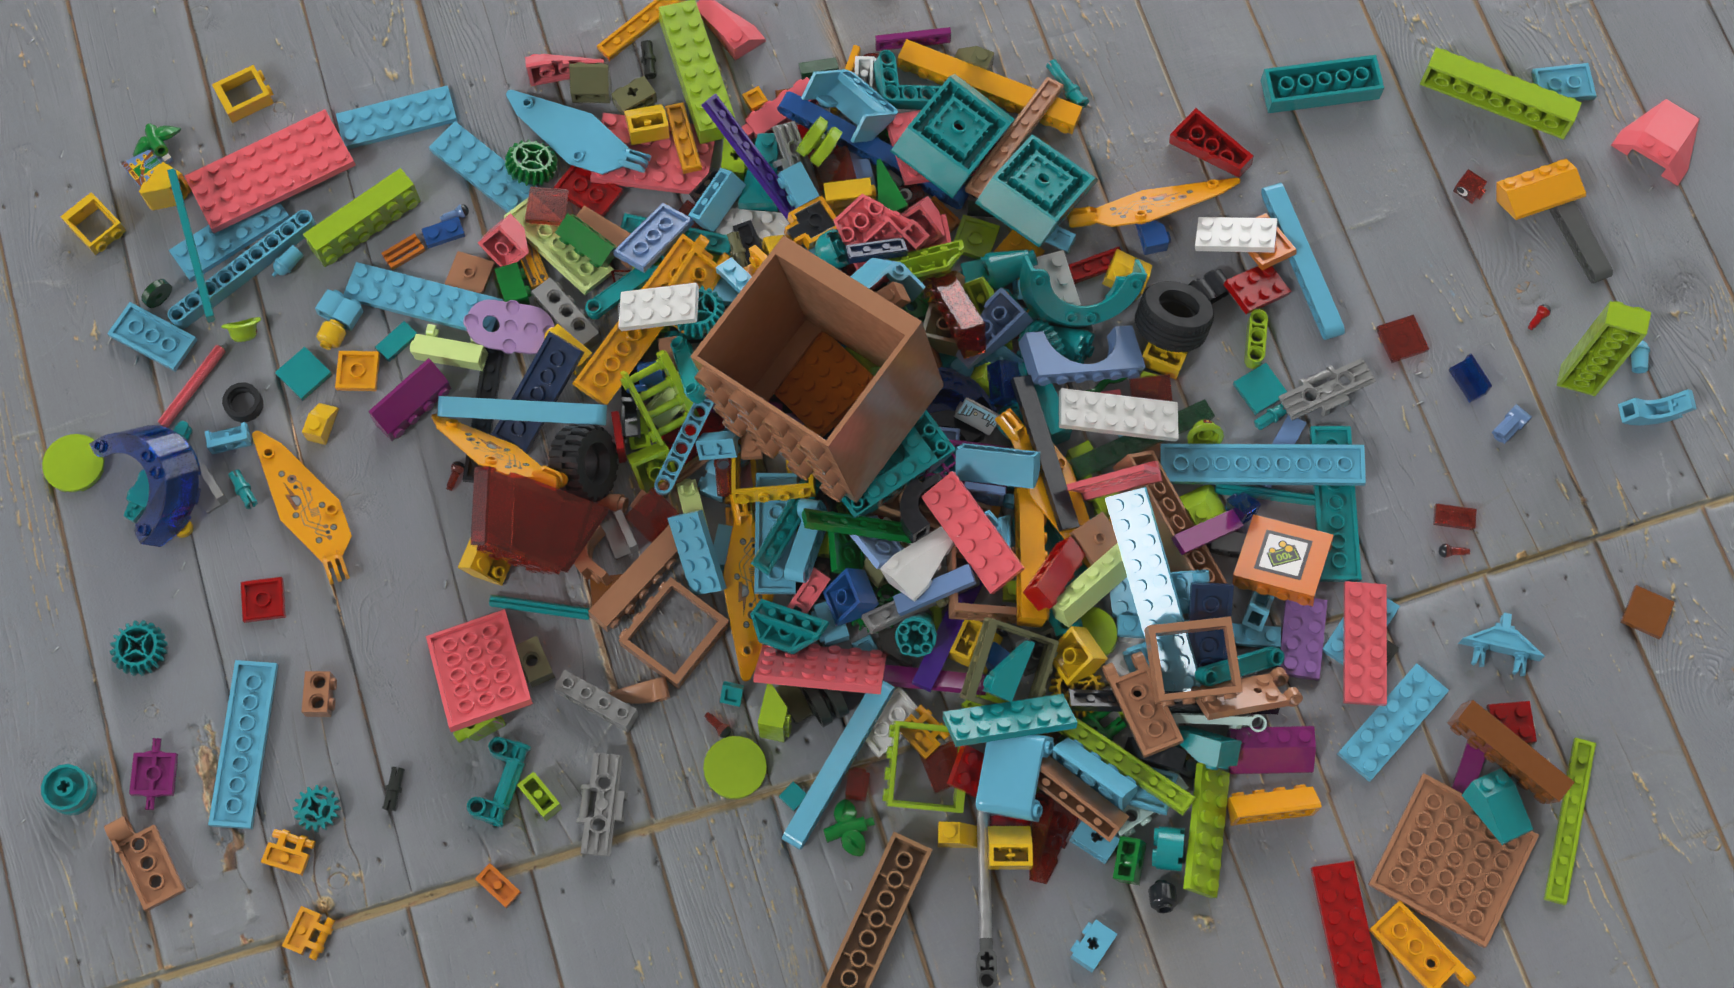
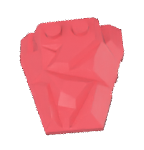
M861 194L833 220L845 245L904 237L907 250L911 252L921 249L930 238V235L916 221L902 216L897 211L890 210L880 202L864 194ZM866 262L853 263L856 271ZM884 275L870 289L873 291L884 282L887 283L890 280Z

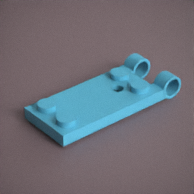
M1209 570L1171 572L1182 614L1189 613L1191 582H1210ZM1126 577L1110 591L1113 617L1118 615L1138 616L1128 577Z

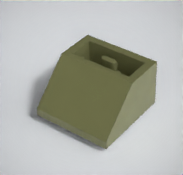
M582 62L569 64L572 103H611L612 82L608 64H585Z

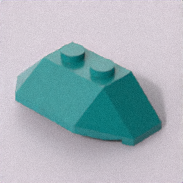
M760 599L750 613L759 643L790 654H795L819 640L829 625V622L764 599Z

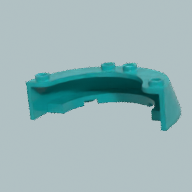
M1024 255L1020 273V290L1027 308L1036 318L1044 323L1048 322L1049 325L1078 329L1109 320L1124 311L1139 295L1146 281L1147 273L1139 259H1135L1132 273L1127 277L1116 276L1112 288L1105 296L1106 299L1094 305L1076 306L1061 300L1052 289L1048 272L1043 269H1034L1028 255Z

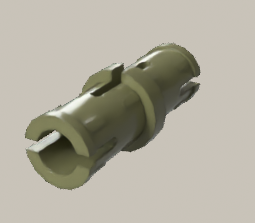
M739 231L727 234L731 256L742 268L748 265L745 256L746 249L743 248Z

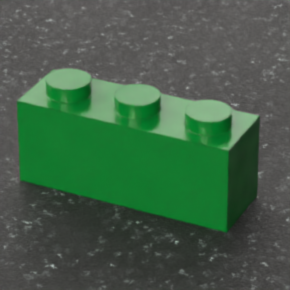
M567 213L555 232L560 236L559 240L568 246L571 244L575 247L574 251L580 256H587L593 266L607 268L615 257L613 251L617 246L574 214Z

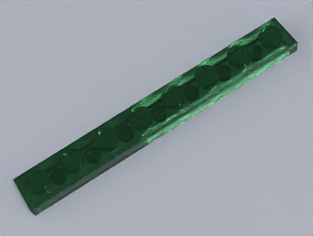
M1205 399L1178 411V435L1192 429L1193 425L1200 420H1211L1214 418L1215 415ZM1122 436L1071 459L1069 463L1076 477L1080 480L1121 461L1128 454L1139 453L1165 440Z

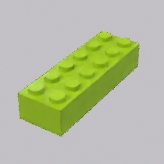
M399 168L306 231L303 235L311 251L322 265L326 267L334 264L342 255L350 253L358 244L366 242L374 233L382 231L390 222L398 220L408 210L414 209L421 201L415 185L405 172Z

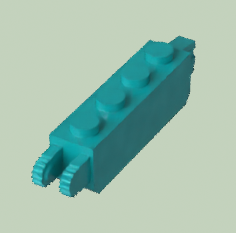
M186 421L177 423L172 432L168 430L160 438L155 452L150 454L146 467L139 472L138 480L127 492L126 500L129 503L123 515L126 519L136 523L145 512L150 514L156 511L192 451L188 440L193 432Z

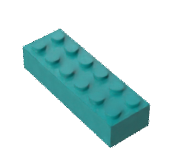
M1377 55L1264 69L1260 80L1268 113L1378 100L1384 90Z

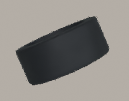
M241 382L231 385L225 391L222 397V405L225 412L234 421L240 423L249 422L260 415L263 409V399L258 389L252 384ZM238 394H252L255 400L249 410L235 412L232 409L231 403Z

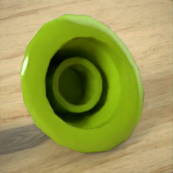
M253 317L238 322L226 323L221 328L227 329L231 339L235 342H246L256 337L257 323L261 321V318Z
M1204 419L1193 425V428L1188 433L1187 441L1188 444H1221L1224 432L1220 426L1214 424L1211 420Z

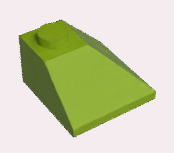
M1205 484L1179 497L1195 526L1227 512L1212 485Z

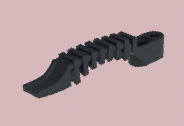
M620 303L618 304V307H617V308H618V320H619V313H620ZM632 370L630 376L637 373V370ZM637 381L634 385H640V382ZM621 385L623 439L629 437L641 438V412L631 393H627L623 385Z

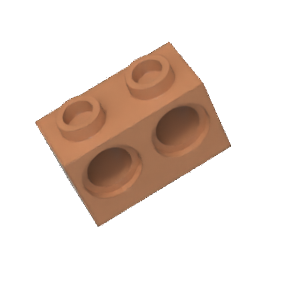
M305 671L301 712L306 717H331L332 711L335 710L333 690L337 689V679L334 678L330 671ZM319 681H326L323 687L317 688ZM318 701H324L322 707L315 708V704Z

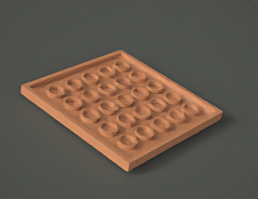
M1423 773L1368 885L1396 901L1400 900L1407 907L1475 944L1486 948L1539 834L1531 831L1501 845L1462 797V793Z

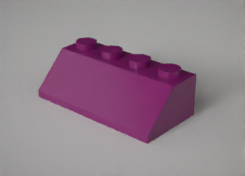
M428 358L368 412L375 425L393 441L395 438H400L410 425L416 424L422 414L430 411L438 401V396H447L452 388L445 376Z
M1314 726L1266 727L1261 732H1255L1250 727H1242L1241 729L1230 728L1226 733L1227 737L1242 741L1237 766H1229L1230 774L1314 772L1316 753Z

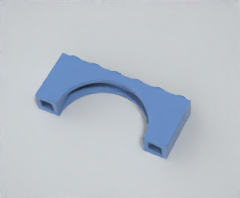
M1132 325L1115 326L1107 335V357L1103 361L1094 364H1081L1065 358L1051 346L1044 331L1025 333L1018 342L1027 373L1031 375L1034 385L1045 386L1050 383L1065 384L1067 382L1081 383L1088 380L1097 382L1103 379L1117 380L1126 377L1134 379L1146 367Z

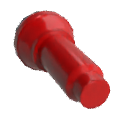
M1542 304L1537 308L1536 315L1528 326L1530 330L1536 328L1542 319L1550 315L1551 309L1548 305Z

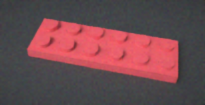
M951 471L921 496L990 594H995L1025 569L955 472Z
M1344 582L1343 703L1387 705L1386 584Z

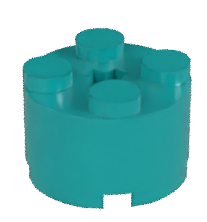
M1164 826L1154 828V846H1157V849H1153L1152 852L1153 867L1161 870L1182 871L1185 828Z

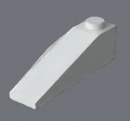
M941 526L894 554L880 570L889 584L915 602L930 587L933 582L931 579L934 573L940 570V563L944 556L949 554L954 542Z

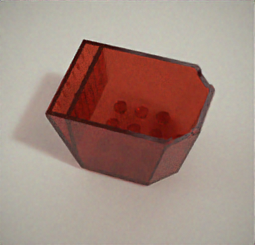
M491 466L475 467L471 545L476 547L478 552L489 553V558L507 561V564L515 567H525L526 571L535 574L559 575L560 572L568 573L607 515L609 508L514 472H510L508 476L497 473L496 468Z

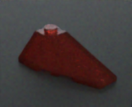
M1036 793L1035 799L1040 801L1043 812L1039 822L1031 821L1030 823L1033 867L1029 870V880L1047 884L1058 863L1057 856L1061 849L1066 848L1068 844L1066 839L1070 831L1074 832L1079 818L1052 797Z

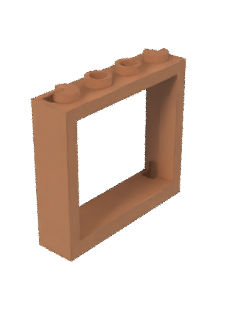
M955 544L949 554L946 555L947 573L957 569L956 558H964ZM1011 547V550L1015 554V547ZM958 592L948 596L949 619L984 621L986 617L1004 623L1017 624V607L958 603Z
M670 577L668 581L661 583L658 588L659 592L655 597L651 596L647 600L646 608L634 616L632 625L621 632L619 643L621 647L661 677H666L669 683L679 689L729 628L730 623L727 618ZM672 589L676 590L717 621L675 675L630 641Z
M1231 617L1148 625L1144 629L1155 704H1162V706L1168 707L1175 705L1174 702L1182 701L1183 705L1196 703L1195 700L1203 699L1204 702L1216 701V697H1224V700L1237 698V695L1243 692ZM1223 629L1232 687L1165 694L1156 636Z

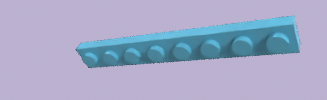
M1118 615L1117 637L1145 639L1139 616ZM1232 623L1236 646L1281 647V627L1264 626L1260 632L1243 624Z

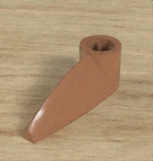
M666 677L648 680L608 692V694L625 703L633 704L655 703L670 699Z

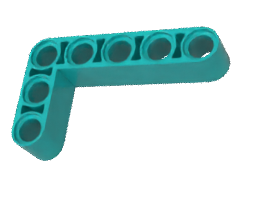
M890 50L881 51L874 62L877 93L896 109L922 110L941 87L899 85L896 58Z

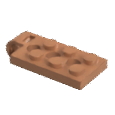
M122 816L104 826L105 832L115 852L119 854L144 911L147 912L186 891L155 825L135 834L127 817ZM143 839L145 842L144 847L141 850H135V842ZM152 858L153 865L148 869H144V860ZM160 876L162 879L161 885L153 888L151 885L152 879Z

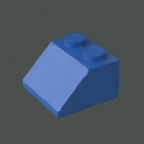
M846 568L822 591L836 626L862 618L863 614L873 610L879 604L865 570Z

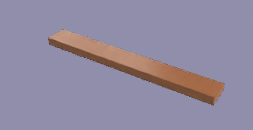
M1049 77L1044 80L966 185L965 192L977 198L980 196L991 178L1028 138L1064 89L1063 84Z

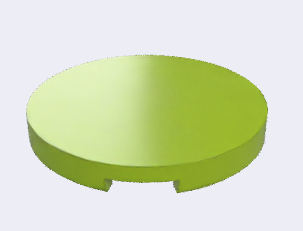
M82 434L66 435L53 442L45 452L42 462L43 473L47 481L59 491L65 493L85 491L96 484L104 472L105 455L99 444L92 438Z
M1092 607L1080 619L1083 627L1088 629L1107 657L1116 647L1118 639L1117 628L1114 620L1107 612L1100 608Z
M730 736L717 741L709 749L704 759L703 770L706 782L714 792L721 797L737 800L753 794L763 784L766 777L767 764L763 751L755 742L741 736Z

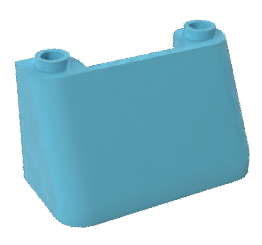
M1036 734L987 742L976 796L977 810L999 816L1039 822L1043 808L1040 801L1035 799L1042 757L1046 758L1052 754L1054 738Z

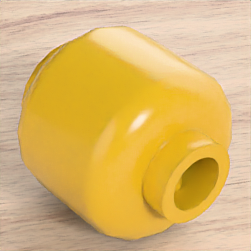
M333 319L324 321L316 335L320 346L327 350L339 348L346 335L344 325Z

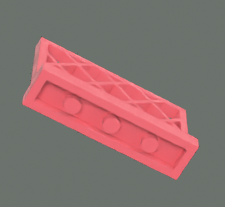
M1152 461L1067 484V489L1082 493L1083 500L1088 501L1161 482L1162 478L1158 461Z

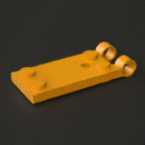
M701 234L693 243L691 250L667 286L697 283L699 289L703 285L704 290L710 287L713 291L721 278L716 273V267L731 258V256L724 252L715 263L702 253L710 240ZM695 272H699L701 278H697Z
M1400 900L1369 929L1372 935L1424 988H1442L1441 985L1453 973L1466 987H1469L1476 980L1475 975ZM1429 959L1434 961V967L1427 965Z

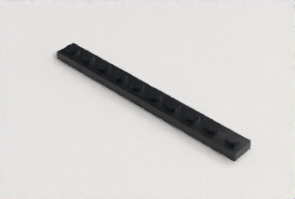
M1069 689V706L1072 711L1122 712L1113 690ZM1135 691L1133 693L1135 697H1140L1142 695L1140 691ZM1164 691V692H1165V694H1169V693H1179V692H1184V691ZM1180 701L1174 702L1175 705L1168 706L1171 713H1203L1197 702L1183 705V702ZM1280 708L1252 712L1247 714L1278 715Z

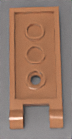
M1142 651L1131 655L1136 671L1119 677L1113 663L1102 666V670L1143 757L1146 758L1181 744L1184 740L1169 708L1162 706V704H1155L1150 668ZM1135 691H1140L1142 695L1140 697H1135L1133 693Z
M1277 667L1268 674L1241 678L1243 692L1237 695V698L1224 700V697H1216V701L1204 702L1203 699L1195 701L1207 720L1286 706L1295 707L1302 702L1303 696L1296 687L1288 688L1281 694L1277 687L1285 685L1289 680V676L1282 667ZM1228 680L1213 686H1193L1191 691L1232 687V681Z

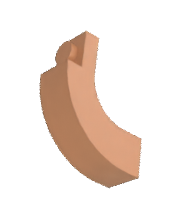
M586 515L572 534L570 541L571 559L584 579L588 581L592 578L596 583L602 582L608 586L613 580L605 570L593 562V551L606 533L601 525Z

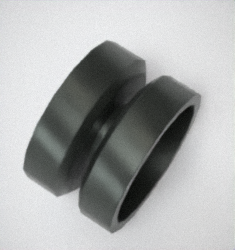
M802 687L807 704L822 727L833 723L831 711L838 718L849 714L847 704L839 690H819L818 688Z

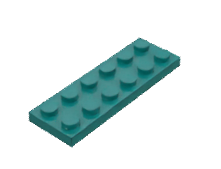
M1063 694L943 711L942 717L955 747L1075 729L1078 723Z

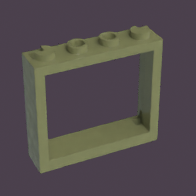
M985 617L959 698L983 706L997 704L976 696L997 628L1044 644L1028 699L1044 697L1047 690V679L1053 671L1052 663L1058 655L1056 651L1059 641L993 618Z

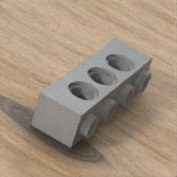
M548 278L531 291L534 300L549 314L555 324L558 323L586 348L591 349L601 341L599 327L587 320L588 316L583 309L579 310L575 306V300L570 295L566 296L564 294V289L558 281L554 282L551 278ZM560 299L559 302L552 303V300ZM568 312L572 313L571 316H569V317H564V314H565V313H568ZM579 326L585 327L581 331L576 330V328Z
M566 670L563 671L554 686L556 694L627 733L639 716L637 709Z

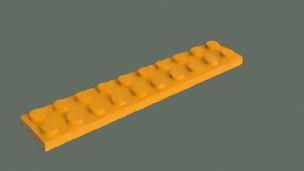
M682 233L642 289L667 286L691 250L694 241ZM705 249L703 250L702 253L709 257L711 260L714 258L712 254L707 252ZM695 272V276L699 278L701 274L699 272ZM618 320L572 384L597 403L608 405L622 385L620 379L623 377L620 372L631 373L664 326L621 331Z

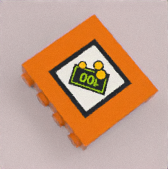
M1253 514L1233 574V585L1239 589L1256 591L1261 595L1268 594L1281 600H1290L1300 605L1313 606L1327 555L1332 548L1333 534Z

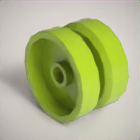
M821 116L814 122L796 149V152L803 157L807 156L814 149L810 156V162L817 167L831 154L843 133L834 126L824 134L828 127V121Z

